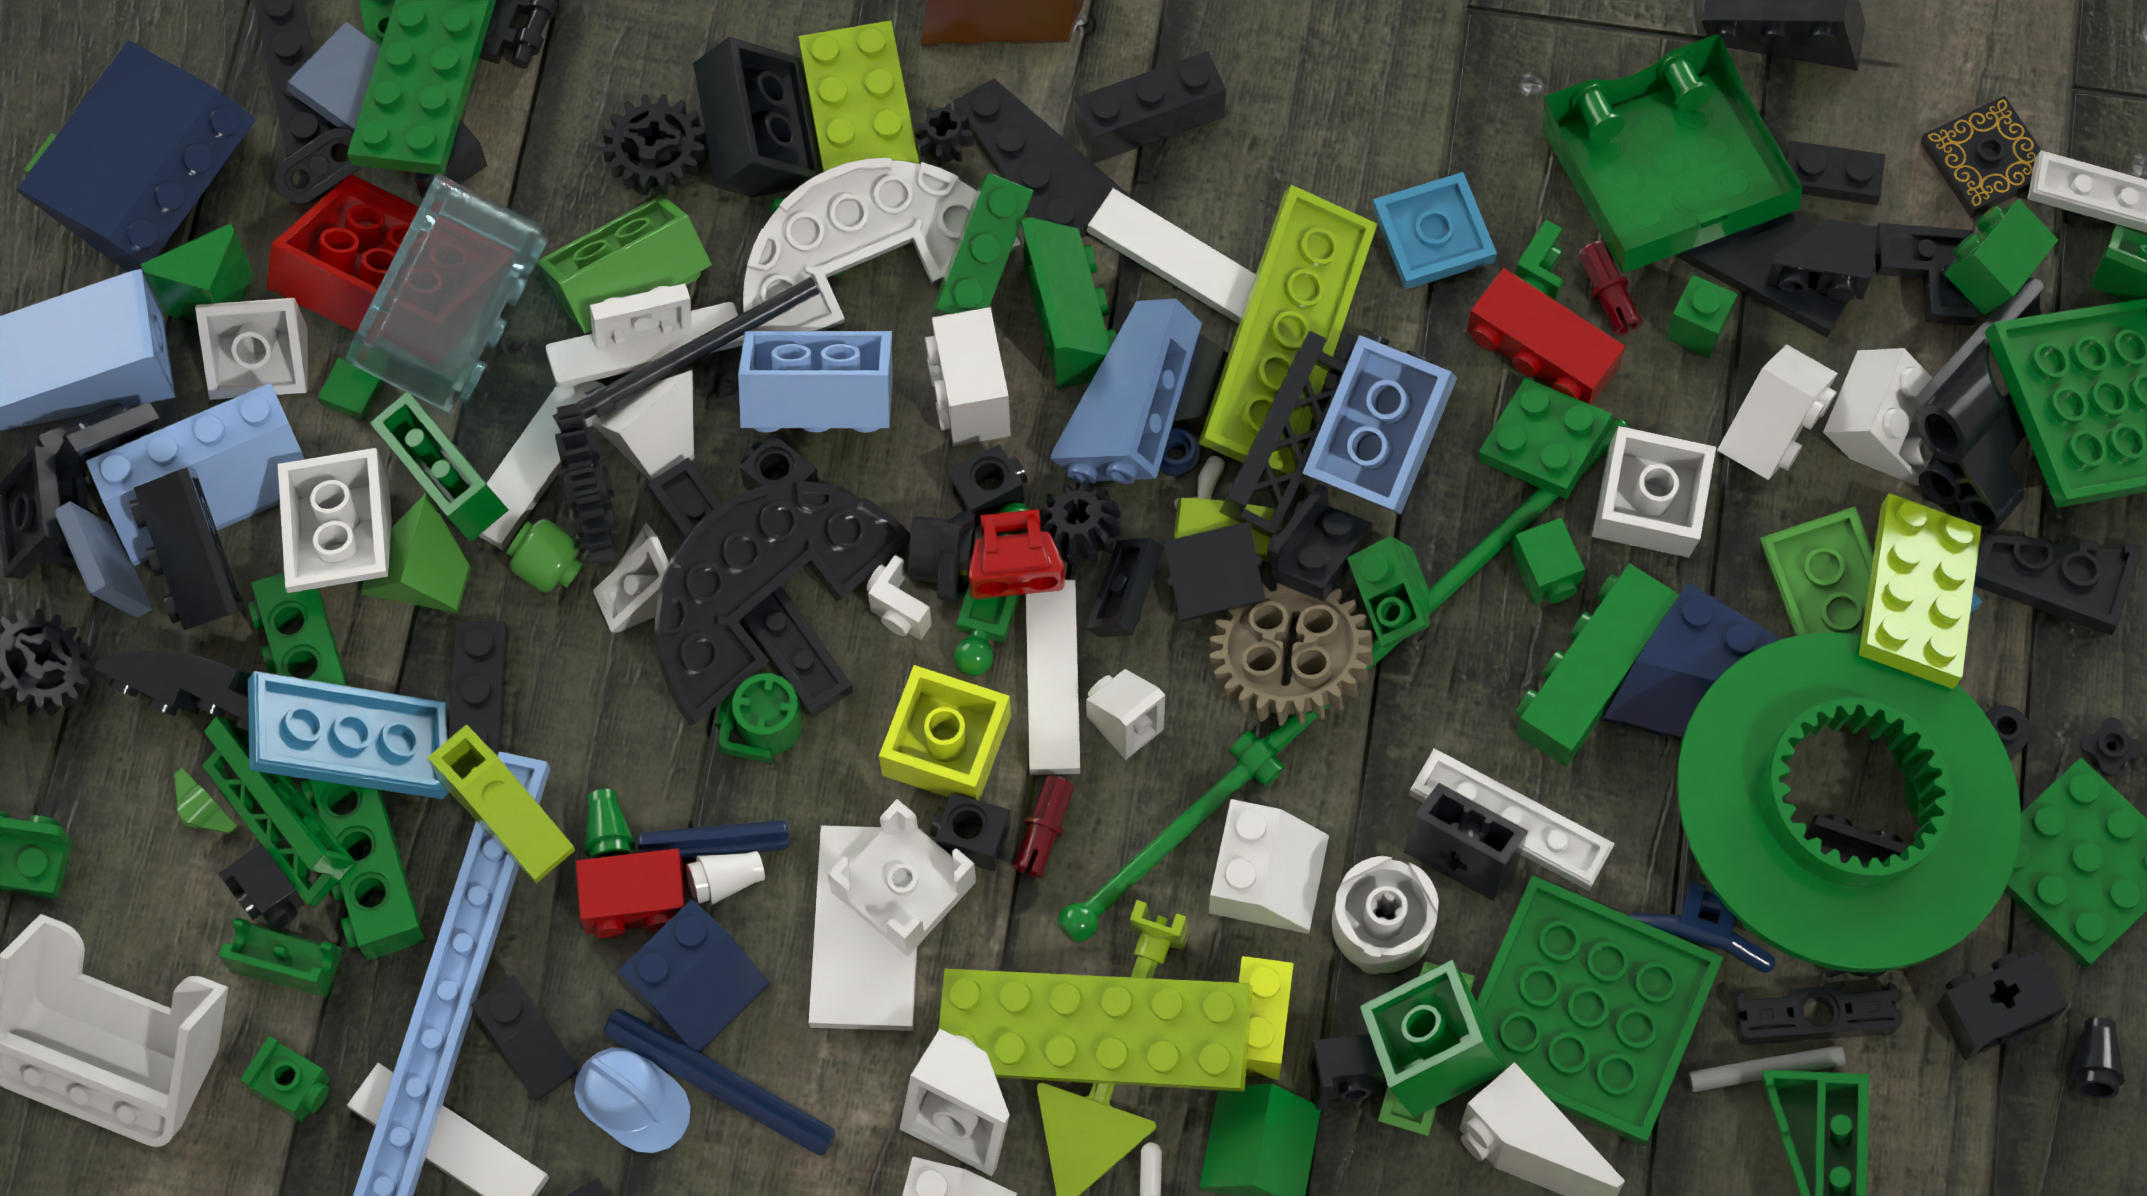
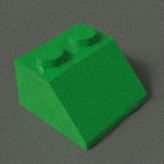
M1453 960L1360 1006L1388 1087L1413 1117L1502 1074L1506 1070L1493 1032Z

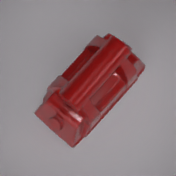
M1039 509L980 515L984 538H979L975 541L973 554H971L969 561L970 594L974 599L1060 591L1065 587L1064 564L1050 533L1040 532ZM1028 530V533L1025 534L996 536V533Z

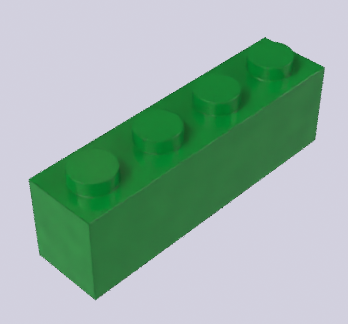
M1630 563L1620 577L1612 573L1596 599L1601 601L1593 615L1585 611L1572 629L1569 637L1575 641L1566 654L1558 650L1547 664L1542 674L1547 678L1545 684L1538 693L1530 689L1515 712L1520 717L1516 735L1567 767L1614 700L1636 659L1680 594Z

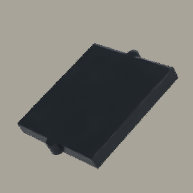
M1248 521L1164 541L1171 575L1167 578V583L1170 587L1174 588L1181 622L1266 601L1259 570L1263 560L1260 556L1256 555Z

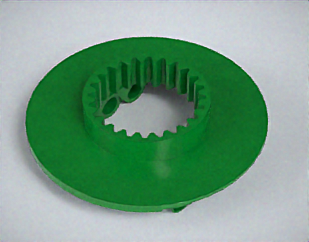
M1814 633L1782 639L1755 650L1727 669L1705 693L1686 725L1677 762V795L1682 826L1690 850L1716 896L1743 923L1744 928L1763 942L1789 956L1824 968L1848 972L1898 970L1932 959L1958 944L1981 924L2001 898L2012 875L2021 836V807L2019 790L2007 751L1983 710L1959 684L1954 689L1860 656L1861 635ZM1847 723L1851 733L1855 734L1864 726L1868 728L1869 738L1872 740H1876L1882 735L1887 737V749L1892 753L1898 769L1902 771L1903 778H1906L1904 790L1907 806L1910 813L1916 818L1918 826H1920V829L1914 834L1915 841L1899 856L1893 854L1883 863L1878 858H1872L1863 867L1857 856H1852L1846 863H1842L1838 850L1833 849L1825 855L1821 852L1822 840L1817 837L1807 841L1803 837L1807 828L1806 824L1793 823L1790 819L1797 809L1795 805L1783 803V799L1790 792V786L1781 782L1790 772V767L1785 763L1793 756L1795 752L1794 747L1797 744L1801 743L1810 733L1813 735L1820 734L1827 725L1832 732H1837Z

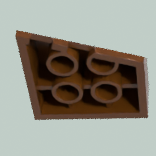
M927 0L921 46L933 47L939 46V43L963 42L964 46L982 45V42L1011 41L1012 44L1070 42L1084 0Z

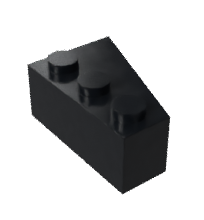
M1705 0L1701 20L1706 35L1711 37L1719 34L1726 48L1858 71L1865 29V19L1859 0Z

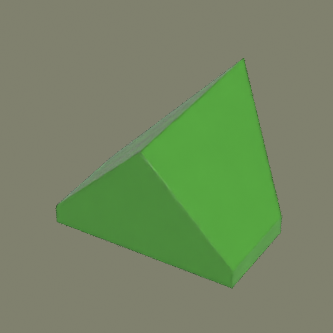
M427 492L391 528L388 576L364 580L361 593L363 595L458 613L471 568Z

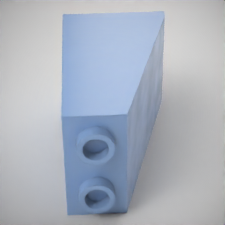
M142 269L130 271L0 316L1 431L91 414L116 403H120L122 406H133L175 397L163 311Z

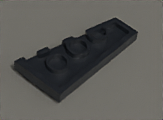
M995 78L954 100V110L959 116L966 113L969 115L970 126L968 130L973 132L974 139L1000 177L1034 190L1025 212L1028 217L1078 228L1082 238L1090 234L1086 232L1088 224L1113 188L1135 201L1133 197Z

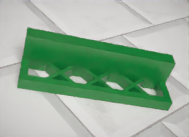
M216 716L204 730L205 734L215 745L216 750L202 767L264 846L306 904L318 906L355 861L289 776L250 770L249 731L236 726L234 720ZM227 762L240 779H232L223 768ZM254 798L266 812L265 814H258L254 809ZM281 833L292 848L285 849L280 843ZM307 867L310 871L323 873L313 885L307 878Z

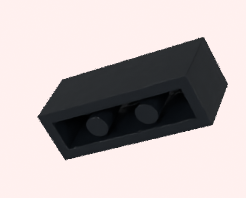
M1206 51L1075 97V125L1091 162L1094 164L1225 118L1226 89L1209 52Z

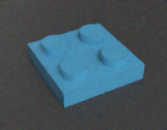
M1464 172L1373 199V212L1405 290L1495 263L1497 252Z

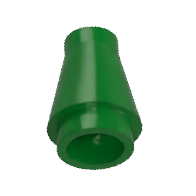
M598 789L588 794L585 854L591 859L631 854L635 847V841L618 803L617 792L612 789Z

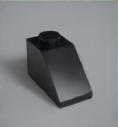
M515 975L471 1003L480 1023L535 1102L579 1073L546 1019Z

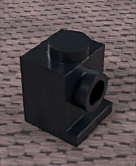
M261 843L218 873L250 918L254 920L262 915L273 930H278L288 925L297 916L298 909L305 905L295 887Z
M1370 1034L1313 1041L1307 1065L1316 1110L1327 1109L1329 1100L1333 1098H1341V1100L1346 1102L1363 1100L1371 1094H1376L1379 1084L1387 1083Z

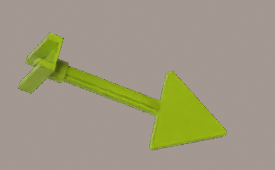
M1136 900L1130 921L1134 933L1140 937L1134 955L1138 958L1131 978L1153 979L1158 964L1163 965L1169 947L1184 950L1190 932L1186 916L1176 913L1170 928L1166 926L1168 919L1165 917L1157 916L1156 922L1150 921L1151 916L1147 903ZM1045 1083L1038 1084L1037 1092L1057 1196H1080L1156 1130L1154 1121L1110 1105L1116 1084L1093 1083L1091 1092L1087 1097Z

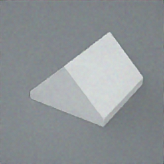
M295 298L196 305L195 310L209 400L236 398L269 383L272 384L276 395L307 393L308 332L307 325Z

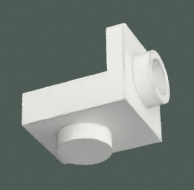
M894 555L886 567L880 565L874 571L867 584L871 612L881 617V622L889 630L897 635L906 636L909 633L922 640L932 625L930 607L898 589L906 577L904 560Z

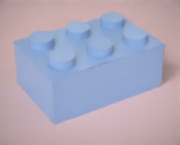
M745 331L738 373L740 428H753L759 432H774L780 428H803L808 432H823L830 428H852L855 431L865 433L876 431L879 428H889L893 389L892 331Z
M1359 335L1305 465L1303 474L1313 480L1401 515L1457 377L1449 370Z

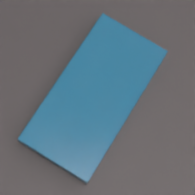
M254 671L248 678L249 765L251 771L444 799L449 793L439 782L427 758L448 740L446 702Z

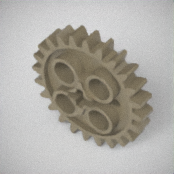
M1277 583V590L1270 592L1263 584L1266 596L1265 602L1226 611L1227 620H1216L1217 635L1210 637L1212 653L1209 654L1216 685L1218 688L1224 687L1228 702L1239 699L1241 713L1245 714L1252 708L1257 707L1258 720L1261 722L1271 712L1277 713L1279 725H1284L1289 714H1295L1300 725H1303L1306 721V712L1313 711L1321 720L1325 719L1324 706L1330 704L1334 708L1342 710V694L1356 698L1358 696L1357 682L1368 681L1367 666L1373 665L1371 630H1368L1366 615L1357 613L1356 601L1351 600L1343 603L1342 590L1339 588L1331 592L1323 602L1291 588L1288 589ZM1299 616L1296 625L1298 642L1294 643L1292 650L1291 682L1289 685L1283 686L1287 675L1285 659L1289 658L1291 651L1290 630L1292 619ZM1259 669H1268L1266 671H1257ZM1310 672H1319L1314 675H1308Z

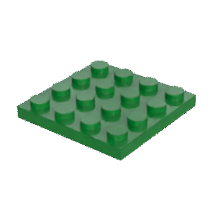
M2147 298L2011 319L1991 324L1984 331L2056 507L2147 492Z
M1532 875L1477 999V1004L1493 1032L1506 1069L1515 1062L1558 1109L1645 1147L1724 957Z

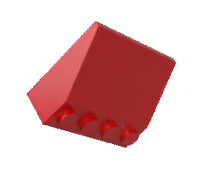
M352 174L271 243L267 289L285 298H295L297 304L433 370L458 346L512 264L515 253Z

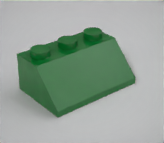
M1032 217L1021 219L1023 265L1056 389L1059 390L1090 383L1117 337L1115 330L1106 331L1103 316L1109 315L1105 291L1103 287L1095 288L1091 274L1097 273V265L1092 245L1083 246L1078 228Z

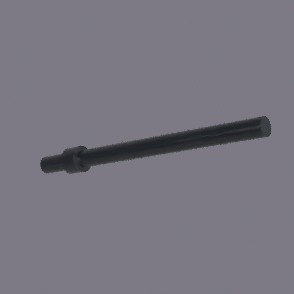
M812 277L801 281L606 387L601 383L584 392L586 398L578 402L581 403L585 419L595 414L600 418L616 409L614 404L745 334V331H752L819 295L820 292ZM556 413V414H554V415H552V416H553V418H554V420H555V422H556L558 428L560 429L559 422H558L559 419H558V415H557V413Z

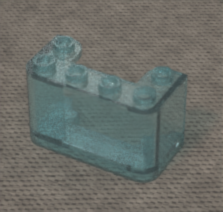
M437 173L354 336L344 361L399 389L408 391L410 394L448 413H451L457 400L467 403L487 363L479 360L485 345L487 344L495 348L507 324V321L499 318L506 302L516 306L528 282L527 279L548 241L547 238L540 235L544 226Z

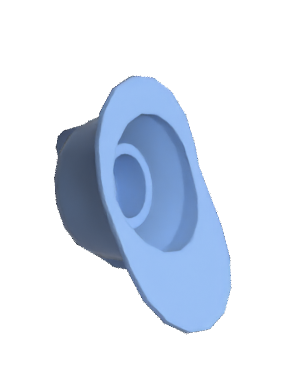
M609 1048L596 1053L583 1064L576 1077L574 1094L580 1110L589 1120L602 1128L619 1143L636 1152L656 1153L669 1149L683 1137L689 1125L691 1107L685 1090L660 1067L629 1048Z

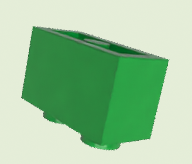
M2019 198L2003 209L1995 205L1983 214L1975 224L1979 229L1978 233L1970 234L1953 250L1952 253L1957 258L1944 273L1983 315L2013 298L2058 242V239Z

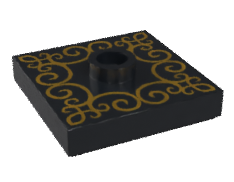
M2005 96L1923 134L1921 139L1924 149L1970 218L2029 190L2035 157L2042 151Z

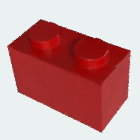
M679 849L576 860L580 920L586 934L594 933L598 938H616L624 935L627 929L644 927L649 932H658L687 904L684 866Z

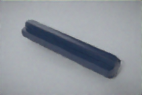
M778 820L643 832L638 838L639 853L679 849L682 859L708 855L743 854L754 851L786 850L790 843L789 827L786 821Z

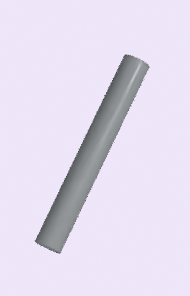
M1837 1045L1690 1071L1687 1073L1691 1092L1760 1081L1762 1080V1070L1810 1072L1844 1066L1846 1061L1843 1047Z

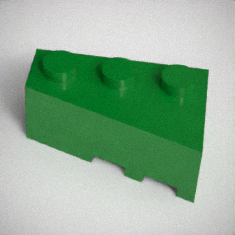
M1762 1070L1763 1089L1797 1196H1867L1869 1074Z

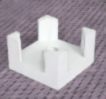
M896 799L880 817L882 831L851 864H849V859L844 856L827 874L831 892L906 956H909L976 883L974 863L956 848L952 851V856L918 828L916 815Z

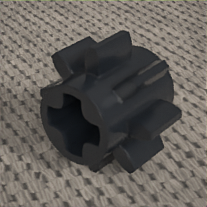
M951 104L935 110L926 108L925 124H914L915 138L921 140L918 143L919 155L922 157L930 154L936 160L937 166L940 167L943 162H949L954 159L959 163L962 162L963 146L971 147L974 144L973 132L967 130L970 126L969 115L966 113L959 116L952 110Z

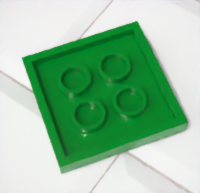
M2080 758L2021 813V836L2018 855L2004 892L2085 970L2147 912V819L2083 758Z

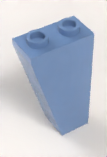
M1176 298L1136 301L1052 451L1050 459L1067 472V477L1070 480L1079 484L1086 480L1088 484L1092 485L1095 481L1114 480L1119 483L1131 484L1139 479L1157 478L1202 322Z

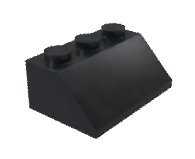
M729 36L693 63L716 188L748 197H758L796 190L811 178L823 173L800 57Z
M186 467L134 487L137 498L129 501L138 528L147 527L154 546L146 548V552L155 576L164 574L170 593L163 595V600L171 622L174 624L181 621L183 630H188L244 611L245 608L196 469Z

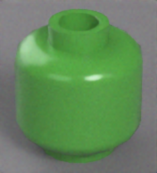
M541 519L534 525L527 521L506 552L507 555L512 557L510 561L511 571L544 593L551 592L559 583L568 588L584 564L576 559L580 551L578 539L547 519Z

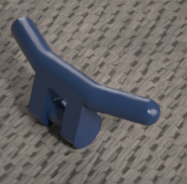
M1690 882L1681 915L1639 912L1628 915L1669 934L1727 951L1762 973L1771 972L1775 967V959L1770 953L1732 931L1736 916L1727 909L1716 894L1705 891V885ZM1699 911L1718 916L1717 924L1699 919Z

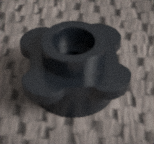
M2113 717L2106 718L2102 723V728L2094 734H2085L2080 741L2081 750L2088 755L2090 762L2107 776L2117 775L2121 767L2128 760H2137L2142 754L2141 743L2138 740L2131 739L2123 730V723ZM2113 743L2116 749L2114 751L2109 750L2107 744Z

